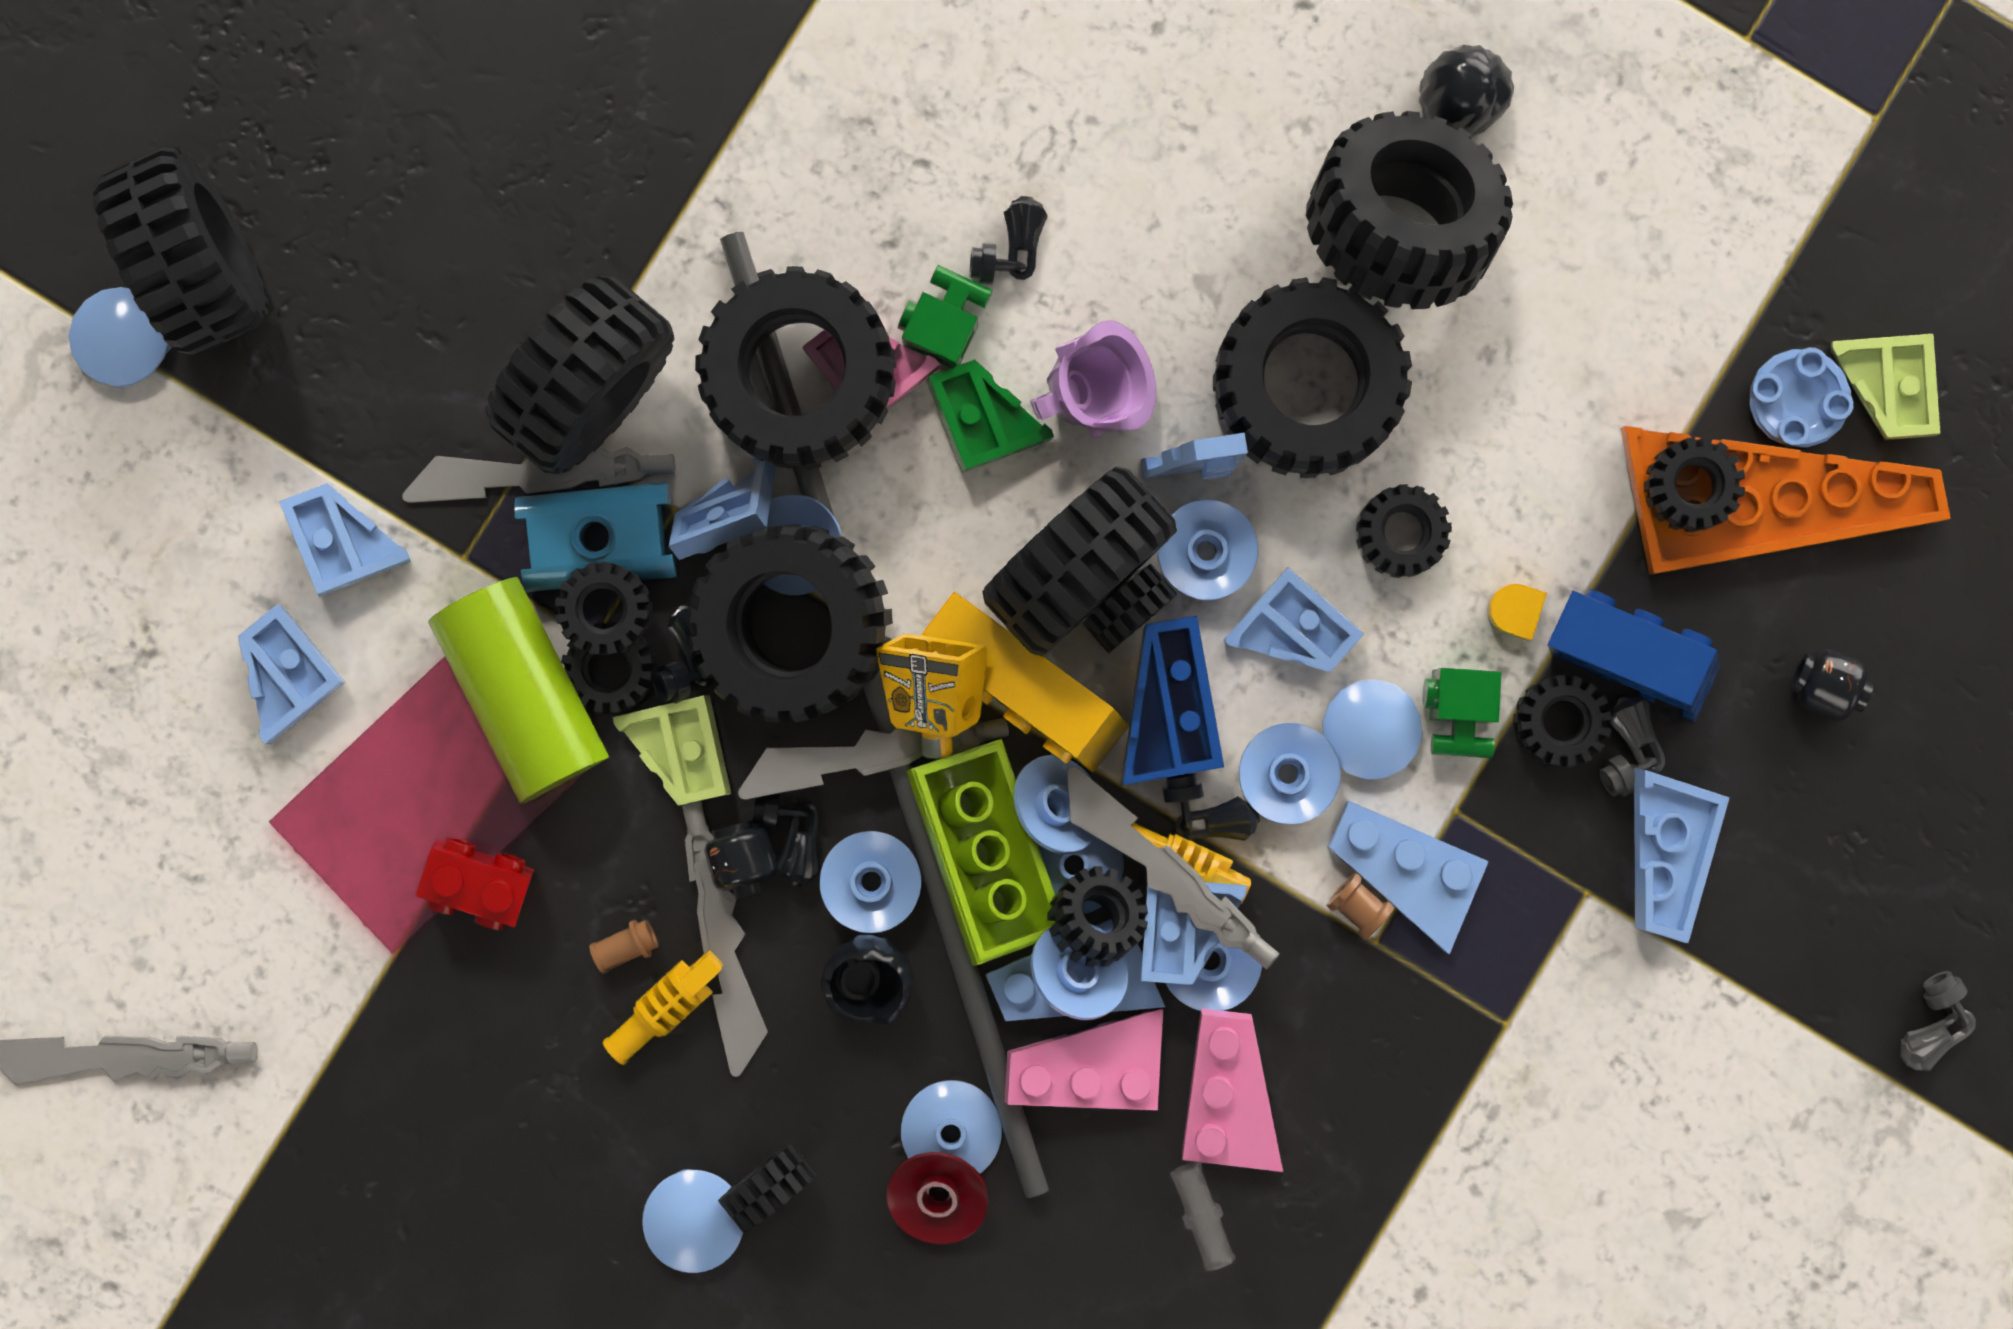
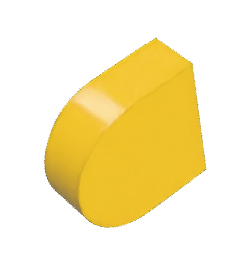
M1509 584L1495 591L1488 603L1487 611L1490 622L1498 631L1504 634L1532 641L1547 592L1522 584Z

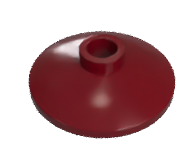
M942 1152L918 1154L901 1163L890 1178L887 1188V1205L890 1214L903 1231L918 1240L932 1244H950L961 1241L972 1235L981 1226L987 1214L989 1197L982 1176L972 1165L957 1156ZM932 1187H942L946 1189L947 1192L940 1193L935 1191Z

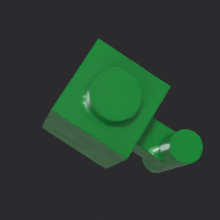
M937 265L930 283L947 291L943 301L922 292L917 304L911 301L908 302L897 328L904 331L901 337L903 346L925 356H932L939 363L952 368L961 364L978 328V317L963 310L967 300L985 308L993 290Z
M1438 668L1432 670V679L1425 678L1422 703L1423 708L1430 709L1429 720L1452 721L1451 735L1432 734L1430 744L1432 755L1493 758L1495 750L1494 738L1475 737L1476 723H1499L1501 671Z

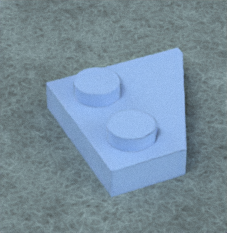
M1245 433L1193 440L1179 447L1161 452V456L1141 459L1143 479L1147 480L1201 472L1202 479H1214L1232 475V470L1239 466L1248 453Z
M753 458L756 464L755 471L733 486L728 477L713 486L704 496L693 500L676 512L669 541V547L676 557L681 560L697 553H707L716 546L732 541L739 536L749 535L754 530L767 528L776 465L765 460L762 462Z
M328 483L279 501L319 597L411 562L408 552L403 547L396 544L375 523L354 508Z
M1287 567L1223 641L1233 647L1249 649L1268 654L1271 657L1286 661L1290 660L1331 672L1364 633L1301 577Z

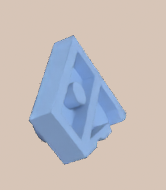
M275 605L238 636L243 660L249 668L247 680L251 698L256 700L261 728L258 729L259 735L265 744H272L346 683L283 605Z
M1205 882L1211 893L1220 901L1226 896L1237 908L1247 893V885ZM1147 885L1146 905L1148 914L1145 915V921H1148L1147 929L1144 931L1141 981L1193 985L1219 939L1215 932L1197 929L1188 913H1178L1171 895L1148 888Z

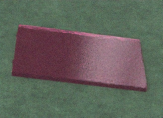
M444 656L280 810L269 823L294 848V852L299 854L362 921L363 926L367 927L393 954L437 913L424 906L426 900L415 897L430 849L436 839L446 841L447 837L462 839L476 845L475 851L495 857L497 852L501 853L588 770L534 800L520 804Z

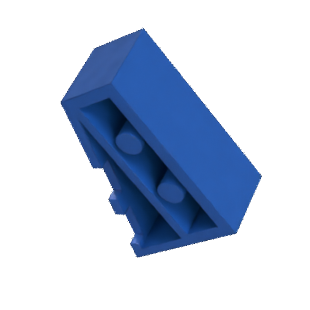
M1589 589L1587 594L1583 595L1572 590L1547 644L1551 655L1608 682L1614 680L1639 691L1638 696L1650 702H1654L1656 698L1683 709L1681 716L1695 722L1720 670L1718 651L1710 647L1713 641L1705 635L1690 629H1683L1680 635L1663 628L1664 620L1647 611L1635 609L1632 615L1615 608L1616 600L1601 592Z
M1197 616L1146 624L1143 628L1121 785L1223 768L1224 762Z

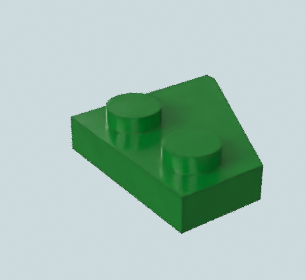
M975 359L930 375L926 379L963 473L1051 441L1054 437L1051 428L1045 423L1042 426L1020 406L1022 402L1008 389L997 385L993 375Z

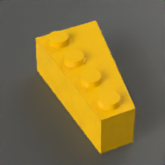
M955 591L921 634V636L987 645L982 702L988 705L992 699H995L1008 709L1003 715L1007 721L1026 735L1032 728L1047 739L1043 747L1066 765L1073 758L1094 774L1129 727L1112 706L1044 656L1030 653L1010 631Z

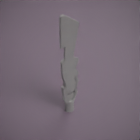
M599 447L595 452L592 451L582 463L574 465L570 471L552 474L543 472L529 459H526L522 464L435 456L404 491L402 497L408 503L487 498L485 488L520 486L527 495L570 490L592 482H599V487L604 488L640 482L651 475L675 474L674 454L652 456L648 454L642 456L628 447L614 452H609Z
M1006 719L978 721L962 733L953 736L952 755L975 748L985 741L1009 737ZM896 728L893 732L887 734L865 730L855 747L766 748L740 787L738 796L741 799H750L824 785L821 777L822 774L856 768L863 776L908 765L923 756L921 732Z
M1073 766L1068 769L1070 820L1073 824L1146 866L1148 888L1171 895L1177 912L1188 913L1197 929L1215 932L1224 947L1242 949L1245 954H1249L1266 970L1273 964L1280 953L1257 934L1256 927L1226 896L1220 901L1211 893L1202 876L1170 846L1157 848L1131 825L1138 818L1079 768Z
M702 801L682 805L687 826L685 847L689 881L696 880L699 892L697 915L703 952L705 954L708 950H711L723 962V968L718 973L722 994H714L712 997L729 1070L732 1076L737 1077L741 1075L767 1035L768 1030L735 953L736 948L746 935L733 916L737 899L730 890H718L712 882L704 848L714 837L709 832Z
M178 1035L176 1036V1042H165L151 1037L105 1036L101 1039L98 1046L64 1047V1037L0 1040V1070L15 1085L100 1067L114 1081H118L136 1072L152 1080L156 1079L160 1074L178 1079L191 1070L209 1074L223 1064L255 1062L257 1059V1045L255 1042L231 1043L229 1041L226 1042L222 1038Z

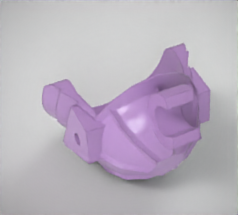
M1102 321L1094 325L1086 334L1055 348L1058 359L1047 378L1050 392L1030 400L1037 419L1045 420L1060 413L1065 422L1073 426L1088 427L1092 438L1112 430L1120 432L1123 430H1137L1149 421L1155 408L1156 382L1154 371L1146 350L1130 329L1116 321Z

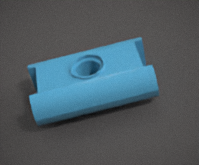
M668 482L516 497L514 505L515 519L526 520L531 569L521 570L525 591L536 592L559 589L563 581L570 579V573L577 568L582 569L586 567V564L593 562H608L625 567L640 577V581L678 577V558L674 554L667 555L662 506L672 505ZM601 523L608 530L609 541L605 548L595 552L587 546L585 534L590 526Z

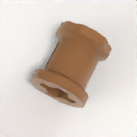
M1355 872L1335 891L1326 906L1331 911L1339 910L1359 928L1358 935L1366 940L1385 922L1393 911L1394 906L1389 901L1382 903L1361 884L1362 877Z

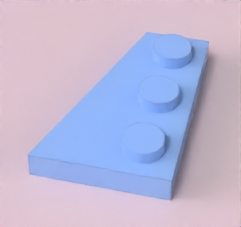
M1634 768L1635 928L1689 943L1730 797L1647 770Z
M1346 801L1327 847L1395 906L1411 923H1414L1433 940L1446 954H1450L1489 861L1351 801Z
M1109 919L1095 926L1109 933L1113 929L1112 919ZM1136 944L1124 955L1128 969V985L1123 999L1111 1012L1165 1007L1155 982L1141 981L1143 954L1139 945ZM1032 953L985 974L1005 1021L1065 1016L1052 1008L1037 990L1031 973ZM1067 970L1069 976L1074 981L1079 982L1076 973Z

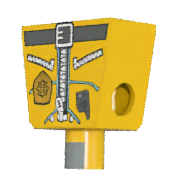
M903 633L883 644V646L876 648L891 723L898 729L921 732L923 756L927 758L948 757L953 753L952 737L957 736L976 724L980 718L987 661V645Z

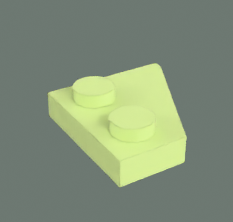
M1933 334L1833 341L1830 344V352L1884 440L1931 437L1940 434Z
M703 695L683 700L676 704L670 703L613 717L616 728L620 732H624L641 753L639 757L650 771L657 773L662 779L663 787L678 806L731 794L710 695Z

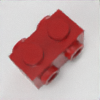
M447 837L446 841L436 839L430 849L415 897L426 900L424 906L438 913L454 915L455 910H460L475 915V923L490 929L503 930L505 925L515 927L534 869L526 867V861L510 854L497 852L494 857L475 851L476 845L454 837Z

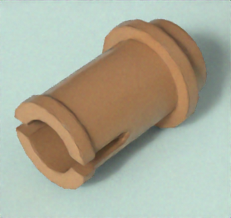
M632 920L629 922V928L597 943L594 942L589 947L597 968L605 974L609 970L641 955L644 958L651 957V950L658 948L659 944L654 930L647 920L639 923L636 920Z

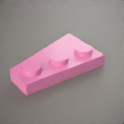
M1152 1008L1142 1011L1141 1014L1120 1020H1111L1090 1029L1069 1035H1060L1007 1051L1004 1102L1008 1105L1158 1110L1163 1008Z
M1201 1008L1182 1145V1160L1283 1172L1252 1014Z

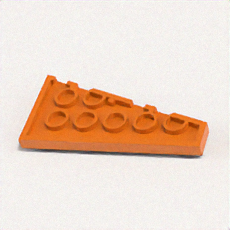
M1631 426L1620 428L1649 575L1951 519L1940 469L1882 461L1848 459L1846 456L1812 454L1796 449L1722 439L1712 440V444L1716 445L1722 442L1728 446L1725 452L1729 456L1736 454L1740 460L1735 463L1737 471L1744 469L1745 479L1740 480V487H1745L1744 496L1737 500L1740 506L1736 512L1728 515L1729 518L1708 529L1695 532H1685V529L1682 528L1674 530L1668 527L1670 523L1667 520L1660 522L1654 516L1658 513L1654 506L1648 507L1646 500L1651 497L1649 491H1644V482L1649 480L1650 475L1646 474L1648 466L1656 461L1654 457L1659 452L1676 442L1691 438V436L1675 432L1648 431ZM1686 466L1677 476L1676 488L1680 497L1686 502L1702 504L1709 498L1712 492V480L1703 468Z

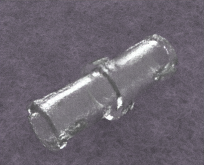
M1193 1162L1176 1168L1170 1173V1176L1174 1180L1186 1213L1182 1217L1186 1229H1192L1204 1262V1268L1208 1271L1216 1270L1231 1264L1232 1260H1235L1236 1257L1230 1248L1220 1220L1224 1215L1219 1203H1214L1202 1172L1201 1163Z

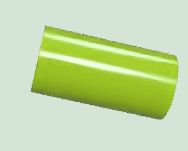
M518 577L505 579L479 589L448 605L429 619L428 623L520 804L534 800L610 758Z
M1002 739L907 770L906 773L971 965L976 966L1036 944L1039 937L1056 922L1047 921V912L1053 907L1050 905V902L1055 893L1039 846L1027 834L1018 819L1014 805L1016 779Z

